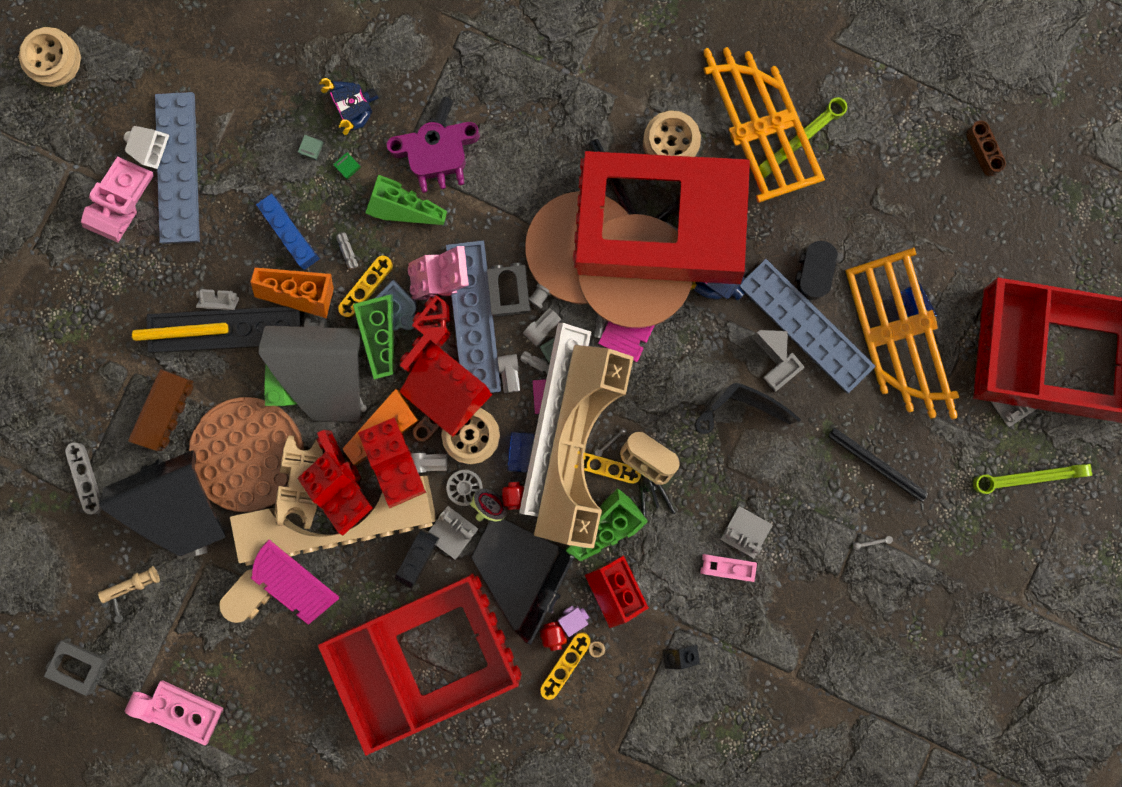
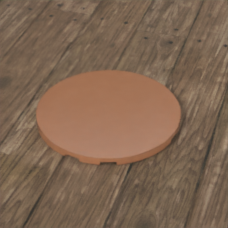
M580 191L554 198L538 211L528 229L525 248L529 269L538 284L547 288L549 293L559 300L561 299L573 304H588L580 288L577 268H574L573 250H575L574 236L575 231H577L578 195H580ZM605 196V206L600 207V209H604L603 224L614 218L629 215L617 202Z
M632 214L620 216L604 223L602 238L608 240L677 243L678 232L660 219L647 215ZM578 275L580 288L587 303L600 317L621 327L635 329L651 327L671 317L683 305L692 286L690 281Z
M240 397L218 404L201 418V421L192 433L189 451L194 450L196 453L195 470L209 500L222 508L238 512L259 511L276 503L278 487H288L289 474L280 473L281 457L288 435L294 436L297 448L304 451L299 429L279 406H265V400Z

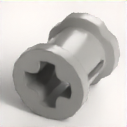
M537 284V289L529 297V301L541 309L543 307L542 303L551 294L547 288Z

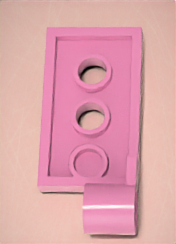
M162 680L153 697L141 692H133L126 706L125 713L148 723L154 722L206 746L224 708ZM176 706H181L184 709L182 716H178L175 713ZM194 714L201 716L200 724L193 722L192 717Z

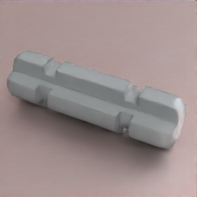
M345 233L338 234L336 238L340 244L343 257L347 260L348 269L357 268L358 263L354 259L355 255L348 242L347 235Z
M523 352L520 358L522 362L529 363L530 366L542 372L546 371V374H548L550 364L536 356L532 357L528 352Z

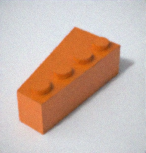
M255 268L251 279L254 297L327 318L334 290L331 274Z
M395 389L358 432L395 417L403 434L418 424L420 420L400 391ZM358 432L343 448L353 465H358L368 458Z

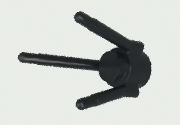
M642 477V483L639 484L641 491V510L644 517H646L645 489L646 493L651 492L657 509L659 504L655 490L659 489L672 514H675L676 512L662 485L655 484L648 478Z

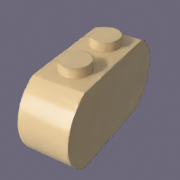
M643 432L631 434L620 451L624 463L658 485L666 484L679 468L677 455Z
M253 569L247 570L220 600V611L228 621L238 623L249 618L252 620L259 612L258 607L262 603L265 605L272 598V595L264 590L266 586L264 582L258 585L251 579Z

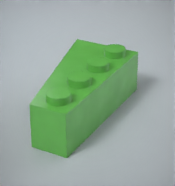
M393 294L353 304L373 378L377 379L394 374Z

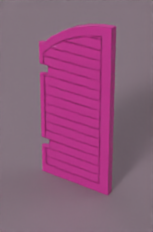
M608 322L598 344L633 356V361L638 362L644 349L639 346L640 341L647 343L654 326L635 329L621 327Z
M268 539L260 548L253 564L251 579L258 585L264 582L266 584L264 590L289 610L294 611L297 609L299 612L296 615L308 625L339 599L338 595L271 540Z

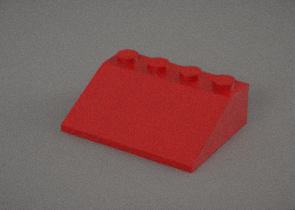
M434 343L419 356L400 390V393L451 437H454L492 396V393L482 381Z

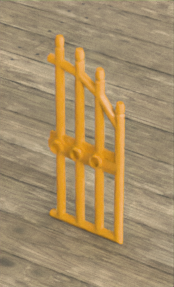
M728 47L723 49L727 64L716 65L709 48L704 49V56L707 58L706 61L708 63V67H704L705 75H713L734 126L728 129L735 146H742L746 158L750 160V168L761 194L756 195L757 202L760 203L825 181L776 66L771 67V73L774 77L758 70L750 51L745 52V59L748 61L749 67L738 65L735 63L733 56H731L732 53ZM720 72L732 73L750 116V122L740 123ZM740 73L753 76L768 111V116L758 118ZM764 82L779 90L786 110L776 113ZM792 127L795 128L815 176L804 179L784 130ZM777 133L797 182L786 185L766 136ZM759 139L779 188L768 191L749 145L750 141Z
M915 248L846 269L845 272L872 363L875 365L874 370L881 393H888L886 382L901 392L908 413L914 411L911 396L923 399L930 419L936 418V411L932 400H945L950 418L956 419L957 411L955 410L953 399L959 398V394L957 391L951 392L932 331L938 329L936 317L933 310L926 311L911 261V256L916 255ZM902 259L919 314L907 317L892 266L893 262ZM883 265L900 320L890 323L887 319L873 271L874 268ZM866 272L881 323L880 326L874 328L869 326L855 275ZM925 333L942 389L940 393H930L913 337L915 335ZM906 338L921 391L907 386L894 341ZM887 344L897 379L882 370L876 350L877 346Z

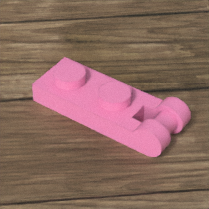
M708 554L702 555L704 562L703 567L700 569L701 574L751 582L755 581L757 562ZM711 562H717L716 570L710 569Z

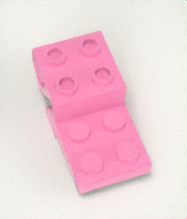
M117 157L101 183L97 182L91 191L89 198L95 203L85 207L81 219L82 227L118 243L137 213L135 205L153 178V172Z
M457 246L440 255H424L409 263L410 293L414 300H428L430 297L434 298L437 294L450 296L457 293V290L468 286L464 246Z

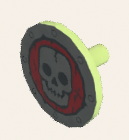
M479 489L476 491L472 502L469 504L479 512L476 515L478 521H482L484 518L491 521H501L508 512L507 507L503 505L502 498L489 489Z

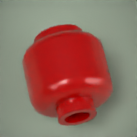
M508 482V486L502 489L503 505L508 507V510L520 509L525 487L520 485V482Z
M559 621L544 624V628L540 630L542 645L545 648H550V651L562 649L561 645L567 643L566 632L561 624H559Z

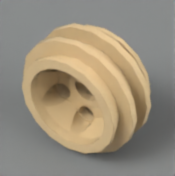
M43 27L34 30L25 37L20 46L19 61L21 68L28 77L43 86L57 87L68 83L75 77L80 68L81 55L77 44L66 33L57 28Z
M680 111L659 113L650 120L645 129L643 139L645 154L695 157L700 148L701 134L698 125L690 116ZM667 126V127H668V131H667V132H663V131L661 130V128ZM675 128H680L682 132H677ZM659 138L661 142L656 144L654 139ZM683 139H688V140H689V144H688V145L683 144L682 140H683ZM668 141H674V146H669L667 144ZM678 151L682 152V154L675 155Z
M482 408L470 418L471 422L469 425H464L460 429L459 435L451 437L442 429L443 446L449 456L458 462L467 464L483 462L491 457L498 447L500 439L498 424L493 416ZM480 421L485 424L482 429H479L477 426ZM473 430L474 439L469 441L466 439V432ZM484 435L488 437L486 443L481 441V437ZM458 442H463L464 447L462 449L457 448ZM474 445L478 447L476 453L471 452V447Z

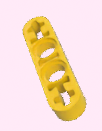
M379 256L339 305V313L346 318L355 316L353 305L351 306V313H344V306H350L352 303L349 299L352 298L357 303L367 301L390 273L393 264L387 256ZM387 260V263H386V264L388 265V267H387V268H384V267H383V268L379 271L380 273H382V275L379 276V274H378L377 272L373 271V270H374V268H376L377 270H379L380 267H381V265H380L379 263H380L381 261H382V262H385V261ZM371 274L377 277L376 283L372 285L367 283V277ZM358 289L364 290V298L356 299L355 292Z
M583 453L584 460L586 459L585 456L590 457L587 462V468H584V471L632 484L637 483L641 478V474L636 470L635 474L638 477L634 478L633 481L629 480L630 477L628 475H624V479L620 478L623 470L622 466L627 467L625 470L627 472H631L633 468L624 463ZM593 459L599 460L601 463L600 469H591L590 462ZM612 464L619 467V473L615 476L611 475L608 471L609 466Z
M579 632L573 637L541 686L543 698L551 700L557 696L590 646V637L587 633ZM585 637V642L587 644H582L579 647V650L582 651L581 654H579L576 649L571 648V646L574 645V647L576 648V646L578 645L577 638ZM569 652L575 653L577 657L573 663H569L565 659L566 654ZM557 669H563L566 672L563 679L555 677L554 673ZM552 678L556 682L553 686L554 693L547 695L545 694L546 689L544 687H550L552 681L549 679Z

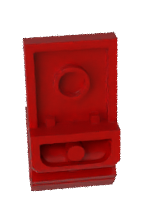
M437 295L434 298L430 297L424 305L426 308L423 312H418L412 320L414 322L412 326L423 336L422 338L419 336L412 345L414 348L410 353L406 352L400 359L402 362L400 366L409 373L419 356L432 343L441 348L450 337V332L446 328V323H450L449 306Z
M395 417L358 432L369 463L376 474L389 508L427 493Z
M322 430L318 432L319 438H317V442L320 448H324L325 452L330 453L344 467L342 472L346 476L350 475L356 482L359 481L361 476L356 465L345 461L332 431Z
M326 451L297 479L311 500L323 509L337 532L343 536L372 509V506L360 491L357 482L350 475L346 476L342 472L344 467Z

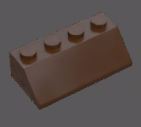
M160 369L128 441L149 449L163 451L169 444L171 431H174L177 426L179 413L181 414L185 408L184 402L186 397L193 390L192 384L194 381L174 372Z

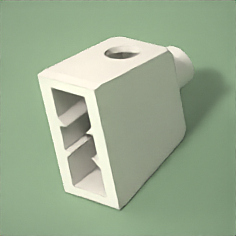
M134 126L131 131L126 132L124 135V140L127 142L125 151L142 165L158 169L169 135L156 130Z

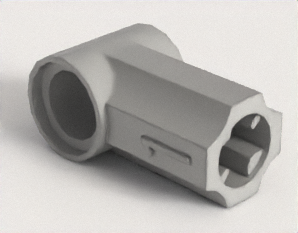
M549 308L536 322L531 323L523 334L537 347L561 321V318Z
M517 354L498 356L499 372L502 375L504 393L520 391Z
M411 453L418 473L447 471V454L426 455V453Z

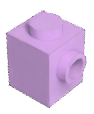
M570 606L563 611L564 615L558 618L559 623L568 637L588 625L587 619L589 616L584 608L580 609L578 606L575 608Z

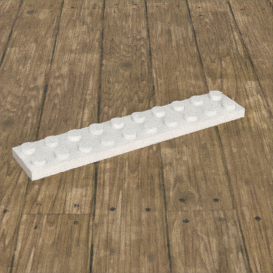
M558 323L519 511V513L538 517L574 345L589 346L591 331L565 323Z

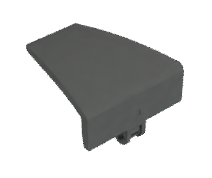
M306 318L304 327H264L259 345V355L287 393L312 420L361 421L358 353L362 336L360 329L327 328L326 318L321 320Z

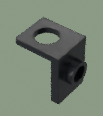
M697 645L681 649H663L665 669L682 670L700 664ZM669 654H672L674 656V664L670 663Z

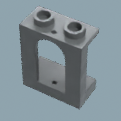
M512 263L510 267L494 265L491 266L492 269H487L492 316L499 317L531 313L526 266L522 265V263ZM514 272L517 278L519 304L500 306L498 277L500 274Z
M70 638L59 641L54 648L55 654L46 665L45 670L47 671L44 677L85 696L94 693L110 657L105 654L98 656L70 643ZM64 654L91 665L84 683L57 670Z

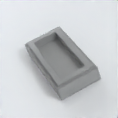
M791 353L784 362L775 366L762 378L776 392L805 367Z

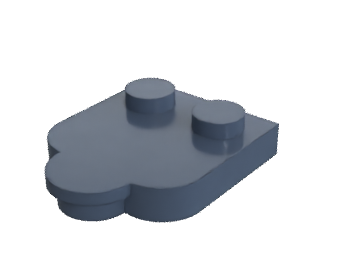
M392 280L376 298L393 294L394 330L400 328L411 330L414 328L412 320L417 311V303L395 280Z

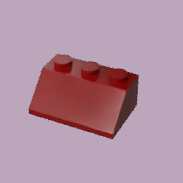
M624 555L585 575L609 628L624 624L649 608Z

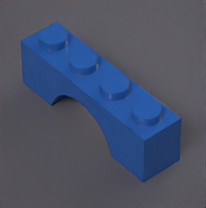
M270 194L256 204L301 268L305 270L320 259L273 194Z

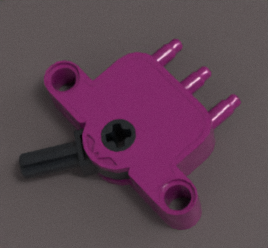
M448 97L442 98L435 119L431 118L430 122L424 124L417 134L410 133L395 136L387 142V149L394 158L408 157L411 170L418 178L422 193L427 192L426 179L437 177L440 189H445V175L455 173L458 185H464L463 169L466 165L463 145L473 144L480 137L478 127L473 122L447 125L446 120L453 100ZM470 129L476 131L473 136H467L466 132ZM434 137H436L437 141L434 140L433 143H431L430 139L433 140ZM394 145H401V148L398 151L392 150V147Z

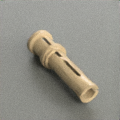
M149 567V570L143 573H135L129 580L98 592L99 599L102 603H106L132 590H142L146 585L160 582L159 574L155 567Z

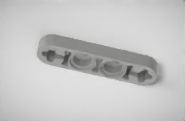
M70 443L66 447L65 453L82 508L87 514H98L102 510L99 504L101 495L86 448L81 443ZM75 448H79V452H77V455L72 454V451H74ZM78 458H83V461L75 462L74 460H78ZM80 464L86 467V471L82 475L77 472V467ZM89 482L92 486L91 491L88 493L83 491V484ZM96 503L97 506L94 509H90L89 505Z

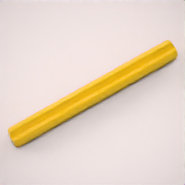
M227 323L133 330L132 338L135 341L226 334L229 329Z

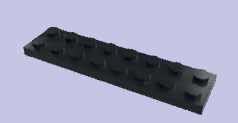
M290 307L147 314V329L227 323L229 329L226 334L148 340V352L259 347L265 326L301 327V311Z

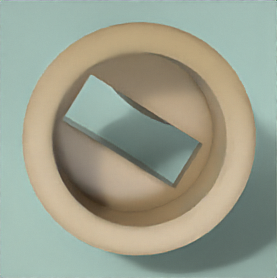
M601 642L591 643L589 646L590 655L593 657L603 656L605 653L604 644ZM594 646L601 648L602 652L594 650Z

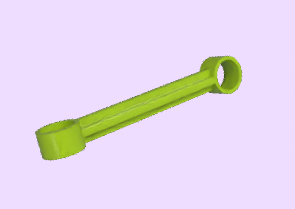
M839 97L832 99L827 105L826 111L804 128L808 140L832 119H840L846 113L847 103L844 99ZM832 103H838L842 106L843 111L841 114L832 112ZM798 135L789 141L793 153L802 146ZM783 147L774 154L778 165L787 159ZM768 160L759 166L763 179L772 172Z
M1081 464L997 477L982 474L974 479L973 487L978 493L989 494L995 488L1092 476L1091 464ZM982 477H987L990 480V488L986 491L981 490L978 485Z

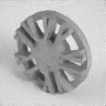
M470 470L457 471L448 479L446 486L447 494L455 504L468 506L473 500L471 492L479 490L472 489V486H479V489H483L482 481L476 473ZM460 473H463L464 479L462 481L459 480L457 476ZM467 473L471 474L469 481L466 480ZM473 477L478 480L475 484L471 483ZM455 478L459 483H454L452 479ZM450 485H455L457 489L450 491ZM458 491L459 495L453 498L452 495ZM469 494L471 502L467 501L466 495ZM460 495L464 496V503L457 501Z

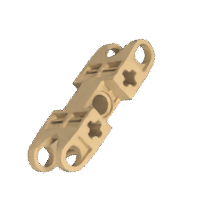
M288 435L281 457L280 473L289 474L288 487L279 486L277 490L275 520L278 526L283 525V521L288 514L296 513L301 516L304 529H310L317 504L311 500L297 478L323 455L317 439H315L311 449L303 451L297 448L294 436Z

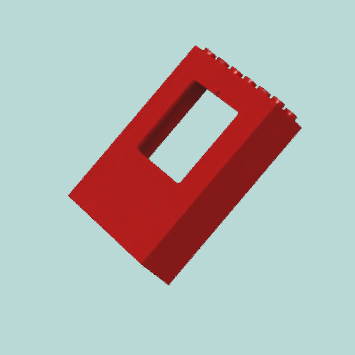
M585 151V157L581 158L580 195H578L577 231H575V250H573L574 268H577L578 275L741 284L745 272L750 160ZM607 178L679 181L681 183L677 243L603 239L604 209H600V207L605 206Z
M996 278L983 290L973 399L1122 423V297ZM1049 323L1117 335L1116 364L1119 366L1115 367L1113 396L1044 385Z
M473 573L328 638L318 645L365 756L519 686L520 676H522L518 665L514 666L512 658H514L510 647L506 648L504 644L506 640L502 629L498 630L496 626L498 622L494 611L490 612L488 608L490 602L486 593L482 594L481 592L482 583L478 576L475 577ZM458 607H462L474 634H479L476 639L488 666L426 695H422L396 636Z

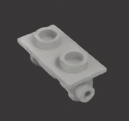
M201 289L196 293V297L200 298L196 308L235 310L239 297L233 291L218 290V296H215L214 290Z

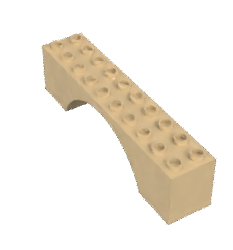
M574 345L534 536L566 545L594 549L602 510L597 506L589 493L584 474L583 453H585L590 431L599 415L613 401L626 395L633 356L609 348Z
M420 476L427 493L392 508L388 507L382 492L377 505L367 518L343 536L341 534L309 532L296 526L286 517L283 525L278 526L275 520V508L232 516L230 521L238 562H245L246 566L253 565L257 553L268 539L289 556H295L300 554V550H303V553H309L319 550V546H322L323 549L338 546V542H341L342 545L357 542V538H361V541L376 538L375 534L385 537L395 534L394 530H399L400 533L414 530L413 526H418L419 529L433 526L432 522L437 520L428 476Z

